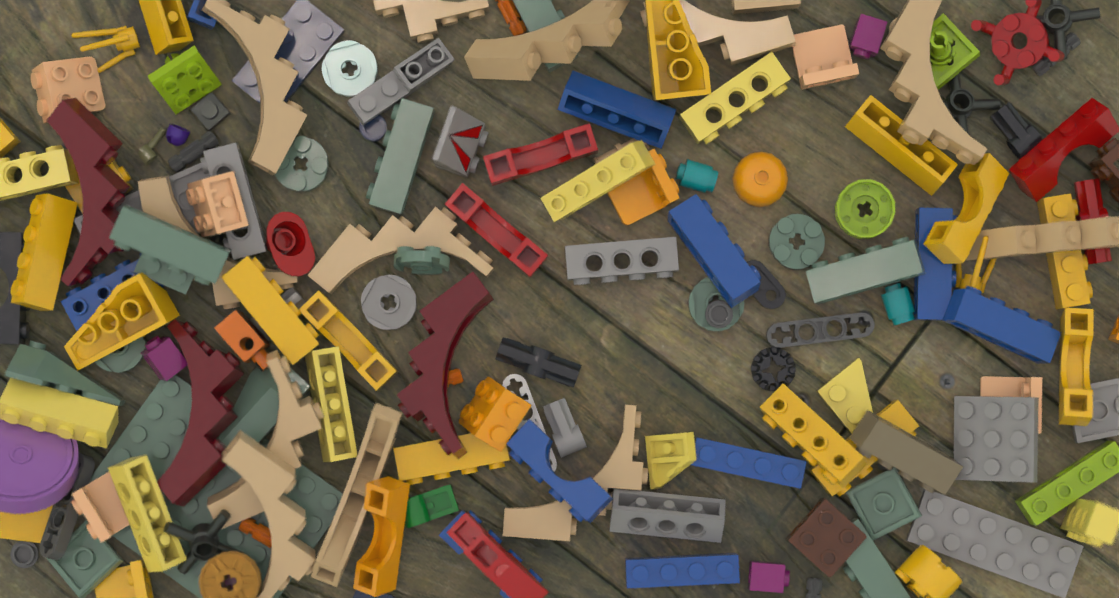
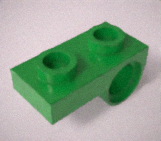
M451 484L408 498L405 518L406 529L459 511Z

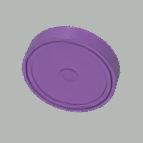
M0 419V511L13 514L32 513L46 509L60 501L73 487L78 476L79 451L77 440L64 439L56 434L35 431L31 427L10 424Z

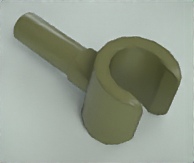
M162 127L148 144L143 145L138 151L139 158L145 165L150 164L157 157V154L152 149L166 133V130Z

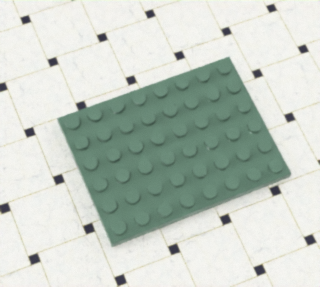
M177 374L168 381L160 380L93 473L90 483L109 472L108 467L131 457L147 455L156 481H158L172 464L181 448L188 429L192 407V385ZM265 438L260 444L266 448L270 440ZM301 463V467L295 469L294 479L296 483L288 494H283L305 509V521L307 523L298 535H293L314 549L330 527L343 492ZM225 466L184 507L173 504L161 491L172 522L188 530H192L194 526L200 523L211 524L214 520L207 507L208 497L226 489L242 476L235 470L231 472ZM265 511L251 517L256 520V524L261 523L269 528ZM241 521L221 529L217 534L219 542L240 550L251 557L261 571L263 582L269 566L271 548L251 537L252 534L248 533L247 535L238 529ZM130 525L112 535L142 557ZM179 538L186 556L191 550L189 542ZM197 560L186 574L179 572V564L162 571L198 598H203L200 593L199 578L202 568L208 561ZM277 590L272 598H279L284 590Z

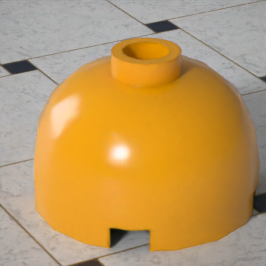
M755 152L740 160L735 167L732 182L734 191L740 200L754 207H765L772 205L782 197L787 188L788 175L782 161L776 156L766 152Z

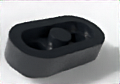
M757 260L747 261V264L749 266L753 265L761 276L759 291L752 296L766 309L780 307L786 297L783 286L763 263ZM769 290L774 291L776 294V298L773 301L766 298V292Z

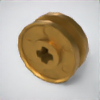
M238 551L222 552L210 559L202 568L199 578L200 593L203 598H256L262 584L261 571L256 562L247 554ZM228 574H230L231 578L235 577L237 583L233 585V589H231L230 585L226 586L224 580L228 578Z

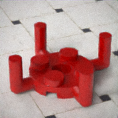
M1025 0L1028 6L1026 13L1007 15L997 25L984 20L972 21V30L981 31L992 36V52L1004 64L1001 74L994 76L993 81L996 85H1007L1015 68L1022 69L1033 66L1044 56L1052 62H1060L1064 59L1065 55L1062 51L1049 46L1047 31L1041 20L1036 17L1042 0ZM1018 33L1025 34L1028 40L1027 45L1022 49L1016 48L1013 44V38Z

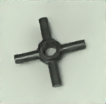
M1050 0V6L1047 7L1043 16H1036L1041 20L1046 30L1054 34L1055 49L1064 53L1065 57L1063 60L1068 59L1065 32L1069 30L1072 23L1101 18L1099 7L1071 11L1062 4L1061 0ZM1063 14L1065 19L1061 24L1056 25L1050 22L1052 16Z
M959 73L949 81L951 93L947 95L943 103L954 120L968 135L966 119L973 111L1000 109V99L974 100V96L970 91L961 88ZM954 103L960 104L963 109L956 107Z
M221 510L211 524L200 523L194 526L192 530L171 522L166 523L164 532L189 542V548L191 549L186 555L187 560L179 564V572L186 574L197 560L208 561L215 557L216 554L222 552H242L219 542L217 534L231 517L228 511Z

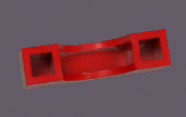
M1091 98L1008 170L1020 190L1038 202L1058 185L1057 176L1060 165L1072 150L1087 144L1101 148L1119 132V126L1109 108Z
M589 123L563 131L558 135L533 144L508 148L483 156L491 184L495 186L597 154L598 148Z
M462 183L445 203V206L529 278L534 275L548 258V255L504 220L465 184Z

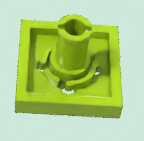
M944 13L933 21L930 36V63H932L931 68L934 82L939 90L980 56V51Z
M195 45L182 54L172 53V60L167 56L165 65L148 75L152 85L176 115L222 85Z

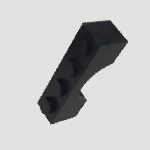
M0 232V267L5 272L9 282L7 299L0 308V344L2 345L25 344V339H28L30 335L29 322H26V311H29L30 308L11 303V286L17 278L19 269L17 267V260L23 252L25 243L23 239L24 233Z

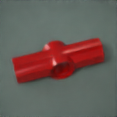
M1099 179L1074 182L1078 206L1076 221L1109 217L1107 209L1103 208ZM1110 248L1084 250L1088 265L1112 261Z

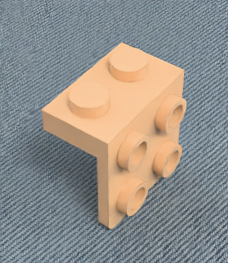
M93 57L47 61L32 69L31 84L37 92V111L42 116L43 124L48 123L46 120L63 99L77 98L90 112L102 111L105 108L97 64Z
M110 472L72 493L74 499L71 503L79 515H85L89 522L86 527L93 539L99 538L102 543L130 525Z

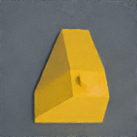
M645 0L653 100L711 94L709 66L686 19L680 1Z
M141 272L117 285L110 296L95 310L96 312L80 327L64 348L78 371L180 316L167 291Z

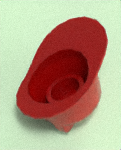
M280 212L274 215L266 228V246L272 254L277 267L290 276H303L307 274L314 266L315 253L304 221L292 212Z

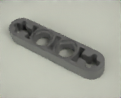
M861 312L780 322L768 328L766 339L771 346L783 348L863 338L873 332L875 323L869 314ZM858 317H862L863 322H868L869 327L864 328V333H860V329L856 328L849 329L851 335H846L847 325L844 318H849L848 324L857 323L859 321ZM832 320L839 322L842 327L841 333L836 337L830 336L826 331L827 324ZM803 324H809L814 329V335L809 340H804L799 336V328ZM789 325H794L793 334L796 342H791L792 336L782 338V343H778L777 339H772L771 334L776 332L777 327L780 328L781 332L791 331Z
M79 453V471L73 485V493L90 483L95 466L94 459L91 456ZM73 487L60 501L53 505L39 547L40 554L45 558L59 560L67 550L79 515L71 503L74 499L73 496L70 498V492ZM65 514L64 521H63L62 525L60 526L61 519H62L63 515Z

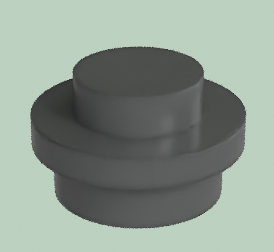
M713 301L705 310L706 321L714 328H724L732 321L733 310L725 301Z
M19 541L13 545L10 557L16 566L28 568L37 562L39 550L33 542Z

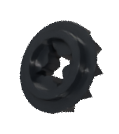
M769 347L761 350L754 357L751 365V374L759 387L767 391H776L782 384H785L787 387L790 385L795 377L796 364L791 355L782 348ZM770 357H772L776 365H785L784 369L777 372V381H775L772 373H762V370L770 367Z

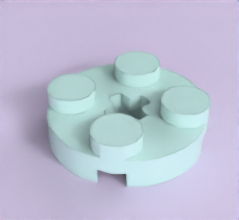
M350 40L342 41L332 46L322 63V75L326 84L336 94L346 97H354L375 83L378 74L377 61L372 51L364 45ZM346 62H351L352 65L358 66V70L354 71L353 76L342 72V69L346 68Z

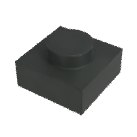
M210 92L191 109L209 131H212L231 114L213 92Z

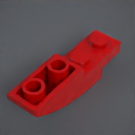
M465 512L448 530L447 534L464 550L463 553L510 598H544L549 593L469 513Z

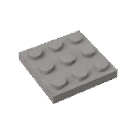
M954 396V459L963 466L955 480L1037 482L1038 397Z

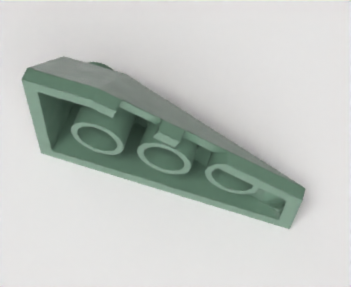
M30 340L29 345H19L5 373V376L40 386H52L59 391L73 394L78 393L83 397L117 406H124L126 401L81 370L77 371L75 366L56 353L45 350L46 344Z
M256 367L250 373L233 408L238 417L219 437V440L226 447L240 430L259 444L274 430L279 410V391L269 367L263 372ZM291 368L292 372L288 373L292 383L297 381L303 397L299 398L301 400L310 393L311 386ZM228 464L226 465V467H227L231 472L234 471V469H233L232 467H230Z

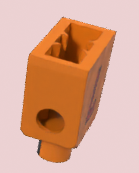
M233 311L214 328L245 363L253 361L262 372L269 367L267 363L268 352L265 349L270 344L242 311ZM248 339H251L254 342V345L250 350H248L245 346L246 341Z

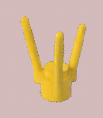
M123 26L114 29L72 33L71 36L72 38L113 35L111 39L80 47V51L84 52L115 44L118 51H124L97 68L98 73H101L126 57L136 55L134 49L140 48V44L133 26L129 28Z
M984 236L982 239L973 275L965 274L964 279H962V263L955 264V287L965 289L966 286H970L984 293L986 283L997 258L990 260L981 279L979 274L986 251L988 236Z

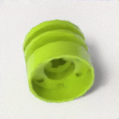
M872 179L857 180L848 184L839 194L835 204V218L839 227L847 235L857 239H871L882 234L892 224L895 215V200L890 190L882 183ZM867 203L870 205L868 210L871 212V215L866 214L860 217L858 215L860 210L857 208V205L863 206Z

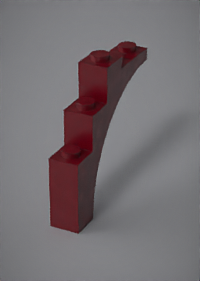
M77 98L63 99L46 120L61 137L72 156L79 176L83 197V223L79 243L71 263L60 278L67 286L85 283L92 276L93 272L91 270L93 267L104 261L108 254L125 251L115 246V240L109 237L120 214L115 208L124 202L126 198L124 194L130 188L108 166L117 158L119 154L117 150L123 143Z
M471 272L419 311L425 318L421 321V324L431 336L409 351L408 354L413 359L409 363L418 376H422L396 394L401 400L398 407L407 418L412 416L417 422L423 419L422 421L433 434L437 431L442 438L438 443L448 456L453 453L458 459L465 455L467 451L456 433L450 415L447 393L449 370L455 349L464 331L476 315L494 300L474 272Z
M174 319L167 327L178 341L188 364L192 385V407L188 429L181 448L170 467L157 483L161 491L173 504L184 507L227 465V463L222 461L223 451L226 449V446L217 437L238 416L232 410L234 404L224 394L245 373L238 367L241 362L231 352L226 354L218 349L215 351L207 341H200L196 336L199 333L198 330L190 322L186 321L183 323Z

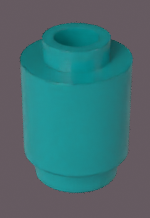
M687 159L685 164H679L675 179L680 180L679 186L703 193L706 191L713 192L718 178V171L713 170L712 166Z
M900 283L885 287L886 293L882 294L881 298L888 319H892L893 325L914 320L913 312L916 311L908 287L902 288Z

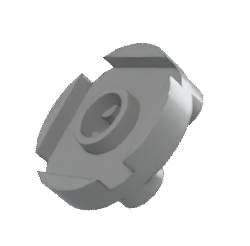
M385 275L371 280L366 285L361 296V306L366 319L373 326L382 330H396L408 324L413 318L417 308V298L412 286L405 279L396 275ZM394 295V302L397 303L396 307H390L388 310H385V304L381 302L382 298Z

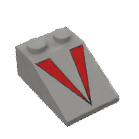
M451 106L432 158L436 168L468 178L470 173L475 174L480 158L476 157L479 146L484 148L489 132L485 131V123L459 108Z

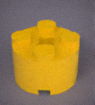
M920 545L894 572L905 584L910 582L906 587L918 598L920 596L923 598H949L962 583L959 576L949 566L946 567L941 562V559L924 545Z

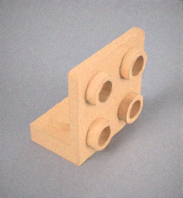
M843 24L794 34L796 44L792 47L801 90L855 79L859 75L857 63L853 64Z
M234 171L187 184L186 197L190 206L193 205L196 215L193 218L196 231L201 233L202 237L249 226Z
M982 376L980 378V397H1038V434L1042 433V377Z

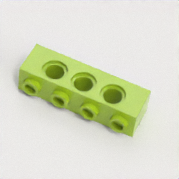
M1115 441L1104 442L1016 499L1017 506L1029 524L1039 525L1119 472L1118 445Z

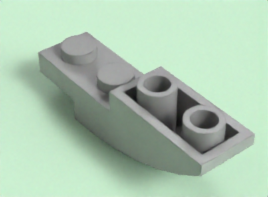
M437 38L395 66L393 71L349 99L347 104L362 125H365L381 113H386L393 108L395 103L399 104L402 98L406 99L453 63L455 59L442 41Z

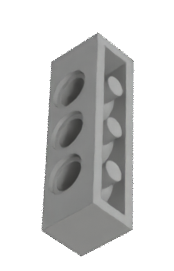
M238 142L203 151L205 157L200 158L205 174L209 173L210 177L216 176L219 169L223 166L229 167L234 171L249 224L248 232L245 236H238L234 230L226 232L227 238L223 239L225 248L231 250L229 255L232 254L233 260L267 251L268 248Z
M676 237L565 246L567 280H573L574 285L590 284V279L601 278V283L618 282V276H629V281L646 279L645 274L656 273L657 278L673 277V272L679 271ZM645 252H653L657 256V264L655 266L647 267L643 264L642 255ZM619 254L628 256L630 260L629 266L625 269H619L614 264V258ZM592 256H596L602 261L601 269L595 272L590 271L586 266L587 259Z
M614 488L610 532L721 543L725 523V499Z

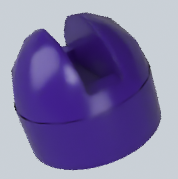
M170 123L166 131L167 141L174 146H181L187 141L190 131Z

